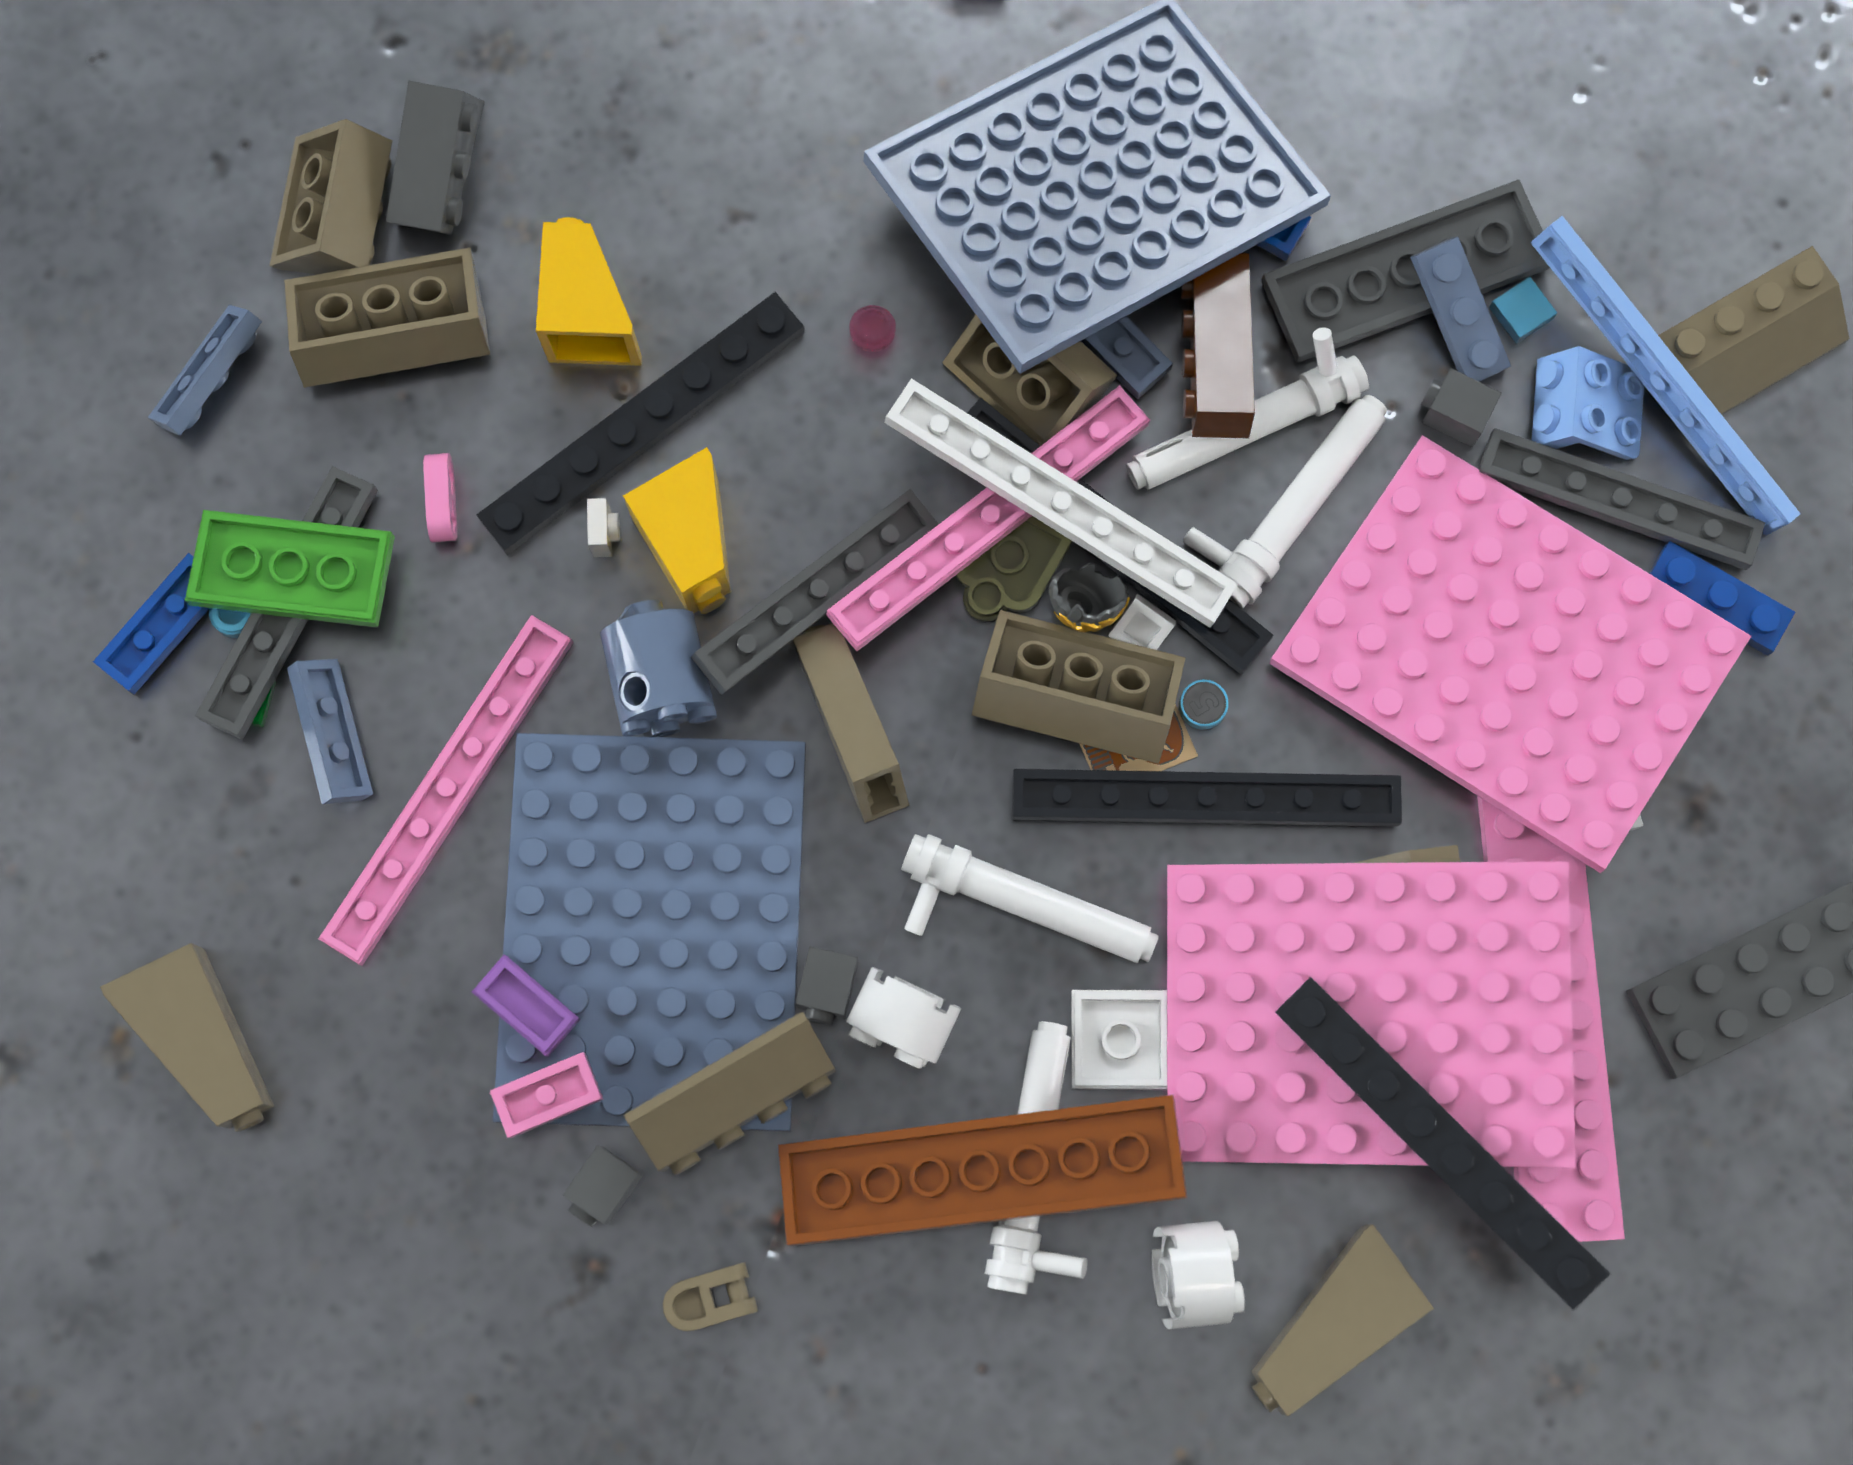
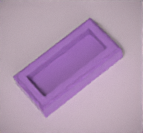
M505 954L472 991L475 996L546 1057H549L581 1020Z

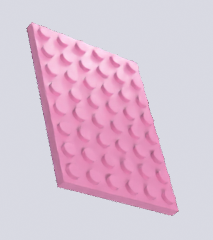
M1422 435L1278 647L1269 664L1597 872L1602 873L1750 640L1751 635L1489 475L1480 473L1479 469Z
M1569 861L1167 865V1095L1175 1097L1183 1162L1427 1165L1275 1013L1311 977L1503 1167L1576 1168Z

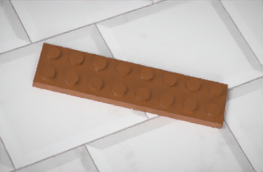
M1173 1095L778 1145L788 1246L1187 1199L1175 1097Z

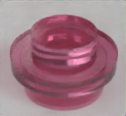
M869 305L862 307L851 318L849 325L850 336L855 345L862 350L869 352L883 350L894 340L896 334L894 317L887 309L881 306Z

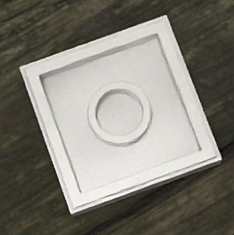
M1167 990L1071 991L1072 1090H1167Z

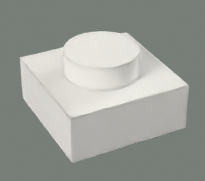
M606 498L587 499L588 547L593 557H612V542L620 541L619 513H612Z
M1136 594L1111 628L1108 636L1112 639L1157 650L1174 628L1176 620L1139 594Z

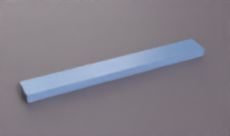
M1563 216L1558 218L1531 241L1533 247L1747 515L1766 522L1763 535L1766 536L1797 518L1800 512Z

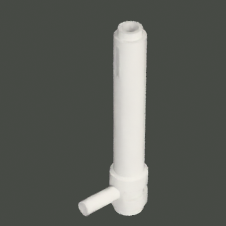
M1318 328L1312 335L1318 367L1300 374L1298 381L1255 400V415L1249 439L1192 437L1191 429L1132 456L1133 461L1126 464L1128 475L1137 490L1142 487L1149 490L1308 416L1315 414L1319 417L1335 410V404L1341 401L1344 404H1348L1359 399L1361 392L1369 389V381L1364 367L1354 355L1346 359L1343 356L1336 358L1331 330L1328 328Z
M1364 395L1362 399L1354 400L1248 540H1241L1233 552L1194 527L1186 534L1183 540L1184 544L1220 566V573L1238 583L1229 599L1242 610L1247 604H1253L1262 593L1260 586L1263 582H1270L1280 569L1279 561L1385 423L1384 415L1387 413V409L1377 398L1371 395Z
M917 834L914 835L901 870L911 873V879L922 884L905 925V930L922 936L939 892L943 891L953 896L958 892L1135 963H1138L1139 959L1149 962L1159 935L1150 932V926L972 857L970 850L955 845L954 849L942 845V839L930 834L926 838Z
M1039 1021L1037 1030H1032L1018 1114L1056 1110L1059 1108L1071 1037L1066 1035L1067 1026ZM1040 1216L999 1221L998 1225L993 1226L990 1244L994 1245L992 1259H987L984 1274L989 1275L987 1288L1026 1295L1028 1283H1034L1036 1270L1083 1279L1087 1271V1259L1039 1250L1042 1237L1037 1232Z

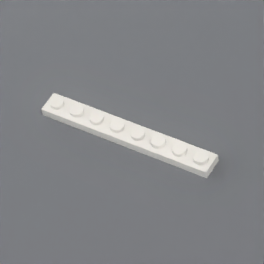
M912 378L885 418V424L1210 628L1238 585L1232 579Z

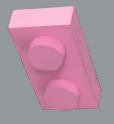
M584 1052L490 1090L507 1138H513L604 1100Z

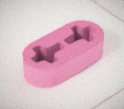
M449 453L425 455L423 470L426 523L429 539L432 543L456 541V496L451 455Z

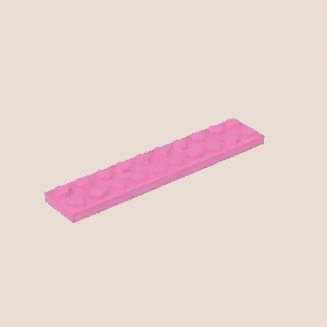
M1477 796L1484 862L1569 861L1576 1168L1514 1167V1177L1578 1242L1625 1239L1586 865Z

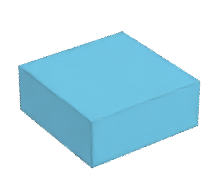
M1528 277L1493 300L1489 306V309L1516 344L1552 321L1557 315V311L1531 277Z

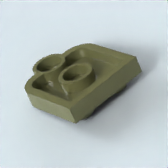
M1031 516L956 575L959 582L966 587L963 601L967 612L976 620L992 622L997 620L1000 610L1023 613L1033 609L1041 600L1073 541Z

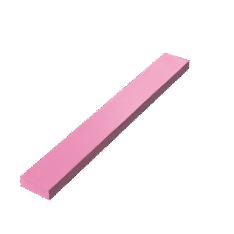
M1119 385L1031 454L1077 482L1148 427L1150 419ZM985 488L829 608L826 616L852 647L859 651L1032 515L989 488Z
M533 615L530 616L318 938L320 941L363 966L574 643L571 638Z

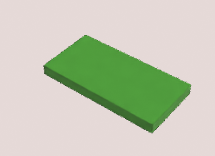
M203 510L185 601L189 606L378 628L395 536L391 531Z

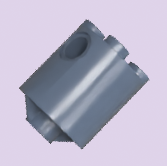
M660 600L641 601L627 606L614 623L604 627L600 632L623 736H635L651 730L652 737H667L680 732L679 724L688 721L691 724L703 723L717 717L709 680L691 658L701 648L693 611L686 609H663L662 601Z

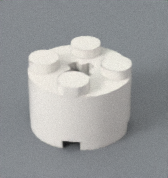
M871 967L847 1019V1022L852 1025L849 1035L872 1047L881 1046L883 1042L897 1048L894 1057L919 1069L926 1067L928 1061L937 1063L961 1008L956 1005H950L948 1011L941 1009L945 999L896 976L894 979L887 976L885 982H883L880 978L884 971Z
M1218 1221L1159 1226L1155 1228L1153 1237H1162V1244L1160 1249H1152L1153 1282L1158 1307L1168 1306L1171 1318L1162 1319L1167 1329L1227 1324L1232 1321L1234 1313L1244 1312L1245 1299L1243 1287L1240 1281L1235 1282L1232 1261H1237L1239 1256L1238 1240L1234 1230H1224Z

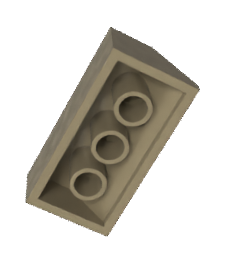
M1813 246L1658 335L1721 415L1850 339L1839 283Z
M471 248L284 280L289 352L304 388L490 355L486 318Z
M1000 610L981 671L972 716L1159 764L1170 729L1186 657L1089 632H1078L1069 627Z
M802 1011L624 1114V1117L657 1170L665 1172L671 1168L673 1174L677 1175L701 1161L697 1152L715 1143L718 1150L744 1136L745 1134L741 1127L758 1117L761 1123L764 1124L787 1111L788 1107L785 1101L802 1092L807 1099L832 1084L828 1076L835 1073L836 1070Z

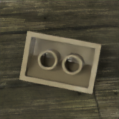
M347 119L295 137L270 261L271 267L279 270L317 275L370 265L375 252L373 239L376 223L383 211L381 198L384 182L391 169V159L389 157L393 140Z
M977 315L974 316L942 362L979 398L981 397L1040 446L1095 405L1118 376L1081 341L1019 374Z

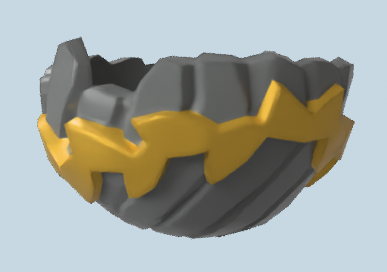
M1087 563L1079 570L1065 568L1052 578L1049 585L1048 593L1054 608V614L1063 624L1078 632H1096L1108 625L1110 626L1123 614L1130 600L1127 593L1128 586L1123 584V578L1121 576L1114 578L1103 576L1100 571H1095L1096 565L1093 563Z

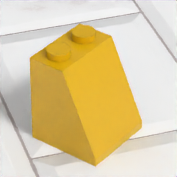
M572 217L559 218L556 222H543L536 333L548 362L641 366L642 355L632 323L591 223H584L582 220Z
M706 447L623 495L634 525L685 609L693 611V614L698 611L701 614H706L715 610L725 602L726 598L724 596L731 592L719 482L712 455Z

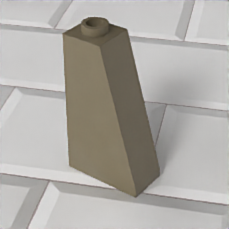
M833 623L826 626L817 625L807 629L802 635L793 640L794 646L864 823L909 806L899 763L844 636Z
M190 943L100 986L104 997L216 1126L229 1129L234 1127L236 1132L243 1131L264 1120L262 1112L275 1107L204 948Z
M1373 1224L1364 1225L1354 1233L1251 1371L1258 1381L1252 1389L1270 1413L1277 1408L1282 1415L1290 1416L1434 1309Z

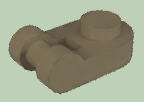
M745 1262L682 1280L672 1285L666 1292L663 1300V1313L667 1321L676 1329L693 1331L758 1312L755 1297H749L744 1278L749 1277ZM725 1284L730 1304L716 1308L711 1288Z

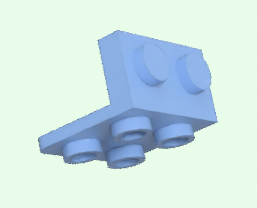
M1581 346L1538 358L1531 441L1554 449L1581 443L1625 460L1637 458L1640 454L1644 384L1628 365Z

